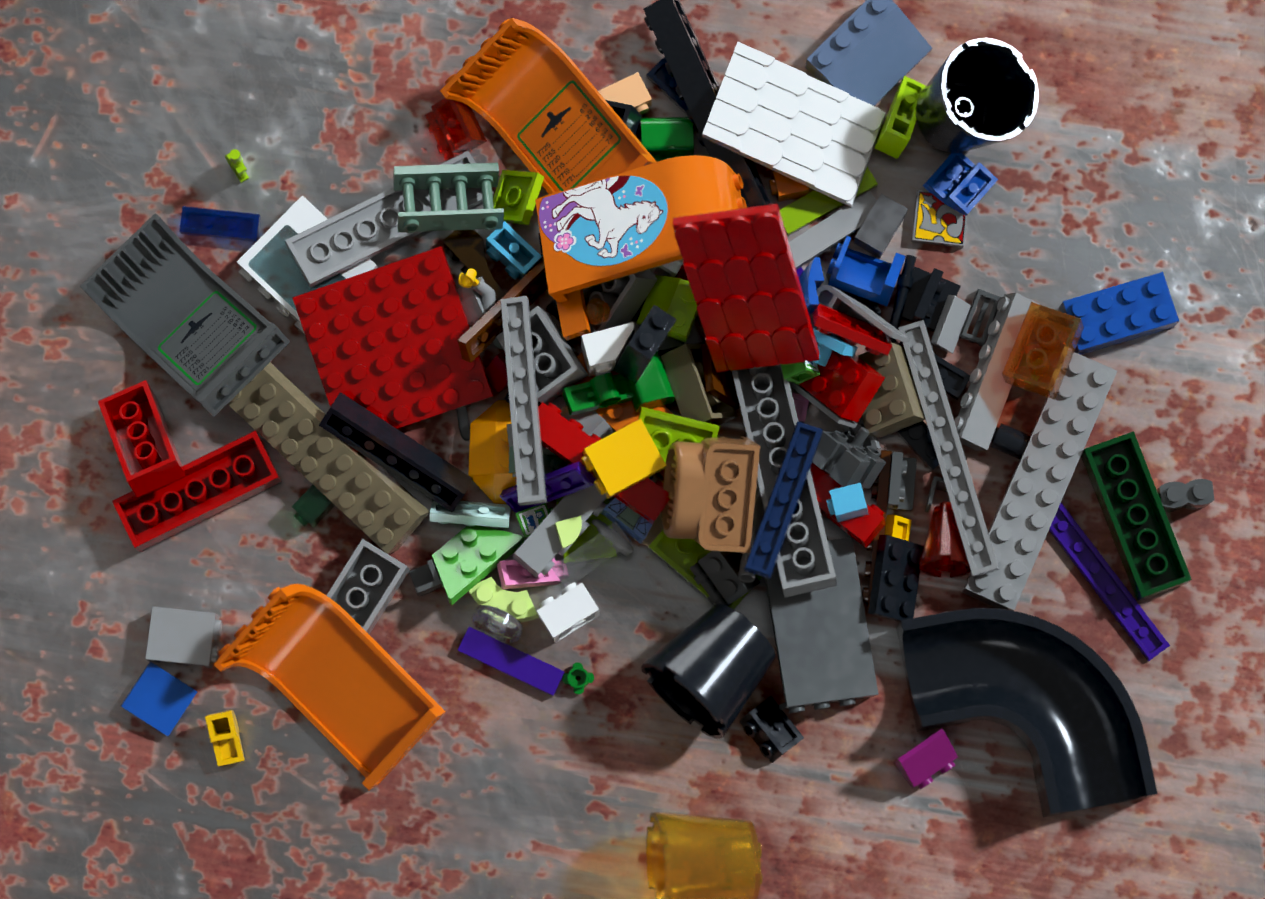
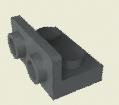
M892 452L887 509L911 511L913 509L917 460L915 458L903 457L901 452Z

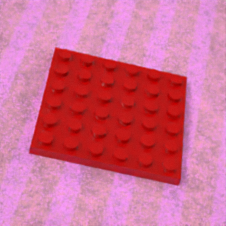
M442 246L292 297L330 407L341 392L398 429L494 396L480 355L471 363L462 359L458 339L470 329Z

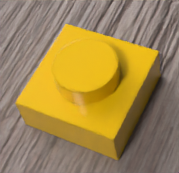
M887 515L885 535L909 541L912 520L897 515Z

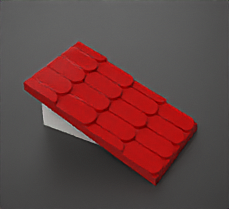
M778 204L673 218L674 236L684 262L683 266L697 305V312L706 335V342L716 372L819 360V349Z

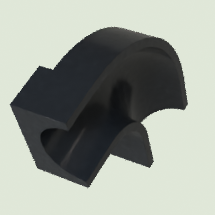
M972 608L901 620L896 627L917 732L967 723L973 720L993 721L1013 730L1025 742L1034 762L1032 766L1043 817L1134 801L1158 794L1146 737L1140 717L1130 695L1110 666L1091 647L1075 635L1039 617L997 608Z

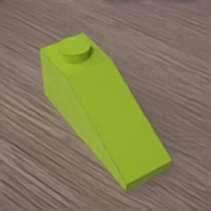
M904 75L879 132L875 149L898 159L910 141L917 120V100L926 85Z

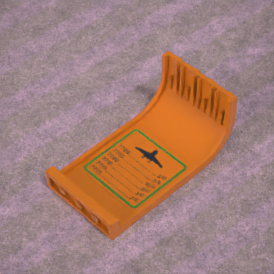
M510 18L501 23L498 28L499 31L493 37L486 39L481 44V49L474 56L466 59L463 63V68L457 74L450 76L446 80L445 86L440 90L446 99L462 102L486 119L530 172H537L545 176L542 186L548 194L559 190L565 191L657 162L569 56L543 32L522 20Z

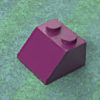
M940 729L898 758L894 764L912 789L918 785L921 790L934 781L931 777L939 770L944 774L956 766L953 761L958 756L943 729Z

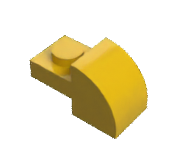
M228 710L206 715L210 741L213 743L218 767L244 761L245 757L239 736L240 731L234 711Z

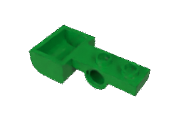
M688 117L641 118L642 145L657 162L674 157L693 156V123Z
M658 351L636 385L620 374L613 376L611 373H605L594 377L590 382L566 387L562 390L570 416L632 401L635 411L640 412L641 407L652 409L672 404L675 400Z

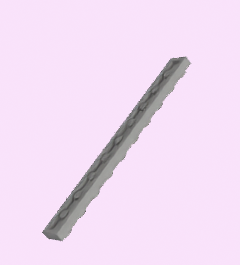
M920 320L898 327L900 332L910 338L908 344L903 342L972 576L977 577L999 570L925 322Z

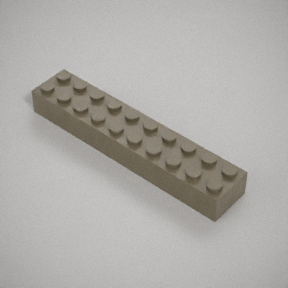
M269 363L228 403L240 417L385 553L390 554L397 551L430 513L425 506L382 466L320 427L319 424L324 418L325 413L273 364Z

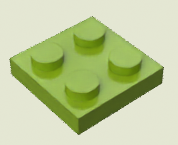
M502 170L498 187L493 197L494 209L504 208L503 222L529 225L536 204L535 199L538 198L545 176L537 172Z

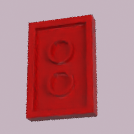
M820 303L812 313L814 326H817L816 329L826 335L834 333L841 336V340L850 345L858 343L865 346V349L874 355L882 353L888 356L892 348L890 336L878 327Z

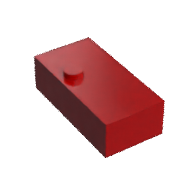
M146 380L98 401L127 483L137 498L186 476L156 395Z

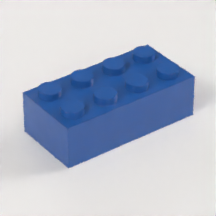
M1163 272L1065 300L1059 307L1072 350L1080 355L1174 328L1179 322Z

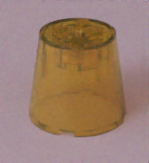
M661 812L650 814L649 820L653 822V826L647 827L646 864L649 889H654L656 899H758L760 885H762L760 864L762 850L761 844L757 839L755 827L750 820Z

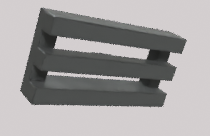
M977 289L959 338L983 346L989 335L988 328L992 321H994L998 311V302L1002 297ZM980 296L985 297L973 332L968 334L967 331ZM993 300L995 303L982 338L976 337L989 302Z

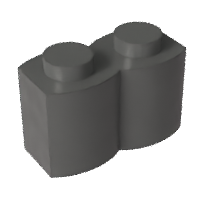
M1196 479L1187 484L1168 482L1157 489L1165 512L1178 511L1183 507L1191 510L1202 509L1215 500L1212 481L1207 479Z

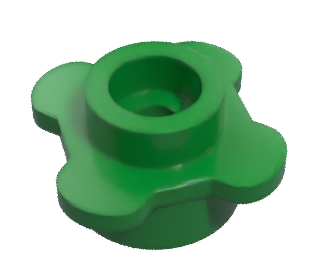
M577 662L573 664L569 673L563 675L562 680L564 684H569L573 688L575 694H582L587 684L594 681V675L591 672L588 673L583 668L582 663ZM577 676L581 677L580 681L576 680Z

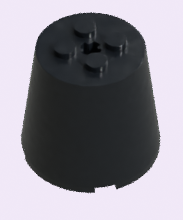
M990 38L970 40L957 47L947 57L918 97L916 118L923 136L934 147L942 151L962 153L1009 140L1020 134L1033 120L1039 101L1038 84L1032 69L1029 70L1026 63L1022 60L1021 56L1023 55L1012 46Z
M716 604L647 659L641 666L644 674H649L650 678L647 682L676 714L690 725L693 721L702 726V733L712 738L721 739L727 733L775 660L776 654L767 638L742 613L726 605Z

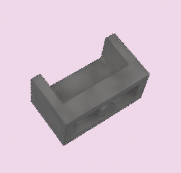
M881 194L856 234L853 243L881 258L906 217L908 209Z

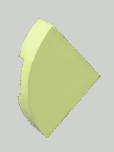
M581 515L555 522L554 525L562 549L569 547L579 536L582 528Z

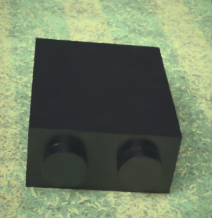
M654 305L613 370L636 385L677 319Z

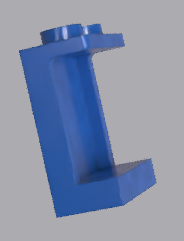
M846 236L843 244L838 243L827 273L831 274L828 285L888 306L906 256L896 253L891 264L850 249L849 243L852 237Z

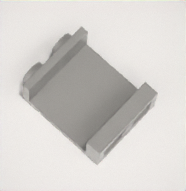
M152 606L145 659L156 663L164 661L213 668V662L218 660L219 647L215 645L216 637L221 636L222 620H219V615L216 613Z

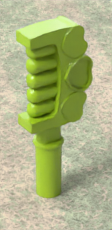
M237 149L231 150L229 154L225 155V159L239 181L243 183L249 179L245 172L247 168L243 163L240 152Z

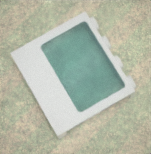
M302 195L237 261V264L241 268L238 271L239 274L249 283L252 280L259 285L257 288L258 292L267 300L273 298L278 303L275 306L277 310L286 318L291 315L297 321L294 324L296 328L305 335L292 297L378 268V266L369 258L310 288L287 249L285 240L328 219Z

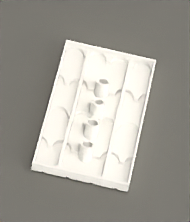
M737 42L702 137L852 207L886 113L878 107L850 96L845 91L777 61L770 55Z

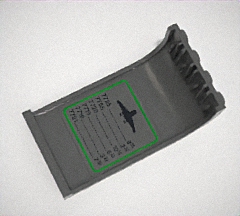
M156 213L80 285L88 296L149 357L213 417L290 343L289 339L274 323H270L213 273Z

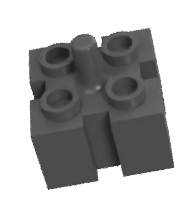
M860 427L857 434L852 431H823L813 459V463L816 466L830 473L829 476L842 487L861 482L862 488H871L886 464L879 457L880 453L870 446L863 447V443L869 435V430L864 427Z

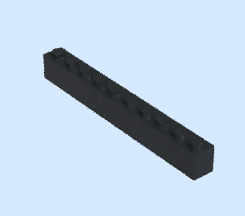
M658 0L643 9L646 17H644L645 23L657 38L655 45L658 51L664 54L667 63H665V67L669 75L676 80L678 85L676 86L677 94L681 100H685L688 107L686 110L687 116L693 124L695 123L699 131L697 138L700 144L706 147L709 153L708 157L724 161L736 174H740L743 181V189H740L741 196L745 199L747 208L772 205L752 160L702 137L720 88L680 0Z

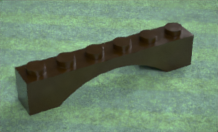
M454 230L443 240L445 255L452 262L457 260L463 268L460 269L462 273L466 275L468 269L476 270V278L482 277L485 283L494 289L496 302L506 294L494 280L487 266L484 240L475 230ZM549 314L562 333L560 321L554 315Z

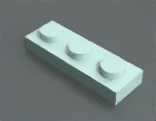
M432 500L430 510V522L464 524L466 526H490L496 529L502 527L509 528L511 508L506 504L460 501L454 511L451 512Z

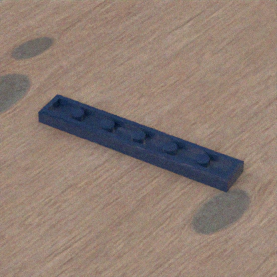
M797 421L744 567L746 572L771 579L822 437L823 429Z

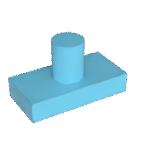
M812 325L819 349V360L813 362L826 367L832 351L854 357L858 349L857 346L850 345L833 334H823L816 329L817 326Z

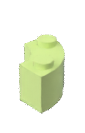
M492 577L479 582L469 590L477 605L486 613L508 622H526L539 618L527 590L520 592L502 590Z

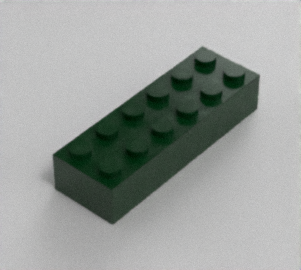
M1134 431L1085 448L1081 454L1082 461L1136 600L1140 601L1190 582L1192 578Z

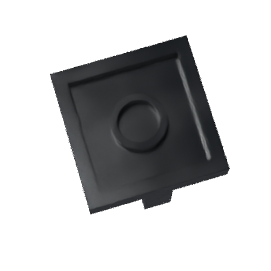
M914 266L912 274L914 281L912 288L908 290L902 319L911 323L924 320L926 328L934 332L948 294L957 296L961 285L942 278L944 272L936 268L933 269L932 273H929Z

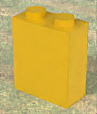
M641 419L584 448L582 451L584 456L581 457L587 471L592 470L597 478L594 484L600 495L605 494L607 499L666 467L662 456Z

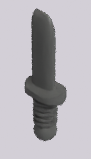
M471 404L456 408L460 434L466 441L470 440L467 407H471Z

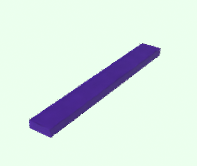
M1060 503L1049 532L1149 662L1169 647V643L1064 505Z

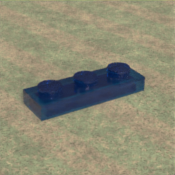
M183 206L179 232L180 234L257 242L261 216L260 214Z

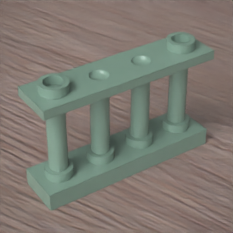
M498 163L394 166L393 188L394 191L403 190L405 212H398V232L415 233L503 228L504 208L494 209L492 187H498ZM466 188H481L483 209L468 210ZM439 189H455L457 210L442 211ZM413 190H429L431 211L415 212Z

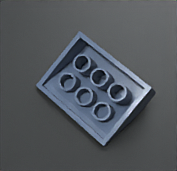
M866 0L806 59L805 68L817 80L875 106L902 80L904 75L906 76L932 50V47L892 0Z

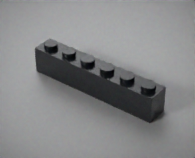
M341 392L319 424L320 427L451 512L459 504L473 478Z

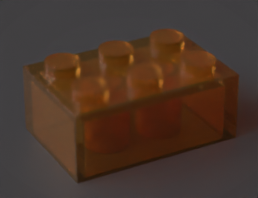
M1031 302L1002 373L1005 382L1055 400L1084 329L1082 320Z

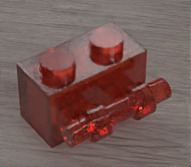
M444 98L432 105L433 111L425 115L428 122L427 128L430 133H433L438 143L436 145L438 152L443 154L446 161L455 157L453 152H470L487 141L472 108L462 102Z

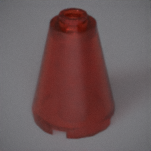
M949 501L939 503L938 506L934 507L919 561L920 571L926 575L941 577V573H950V578H955L971 573L951 502Z

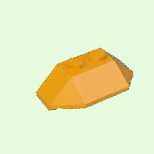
M498 400L470 423L468 476L473 478L474 483L494 504H506L500 497L502 491L517 485L516 477L509 473V442L506 424H511L510 404L506 400Z

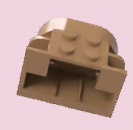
M740 436V439L711 437L702 440L701 443L678 441L672 443L667 453L663 490L669 492L670 498L661 512L662 527L665 535L669 538L693 539L704 549L710 551L750 553L760 445L745 436Z

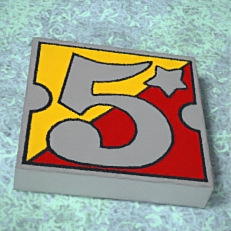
M917 190L912 242L963 248L967 215L965 216L952 209L929 191Z

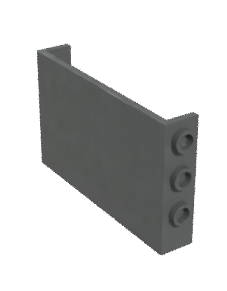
M826 536L837 586L784 598L777 563L771 579L765 578L785 702L779 705L780 710L789 709V713H798L805 711L806 706H814L815 710L830 708V703L839 702L840 707L856 704L855 700L879 695L852 537L828 540V536Z

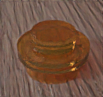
M594 298L587 304L585 313L590 324L599 325L607 321L610 309L608 304L602 299Z

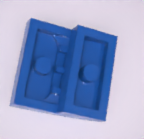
M951 153L923 184V187L940 201L966 216L998 179L980 162L975 165L963 153Z
M815 257L798 277L809 316L819 305L817 289L824 282L820 257Z
M150 661L121 704V707L166 736H169L197 694V691Z

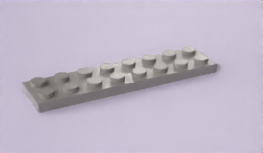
M466 151L440 165L473 164L475 161L469 151ZM391 188L285 240V245L311 288L422 232H398V212H405L403 190L394 191V188ZM466 188L468 209L483 202L481 188ZM439 189L442 211L457 210L455 189ZM413 190L415 212L431 211L429 190Z

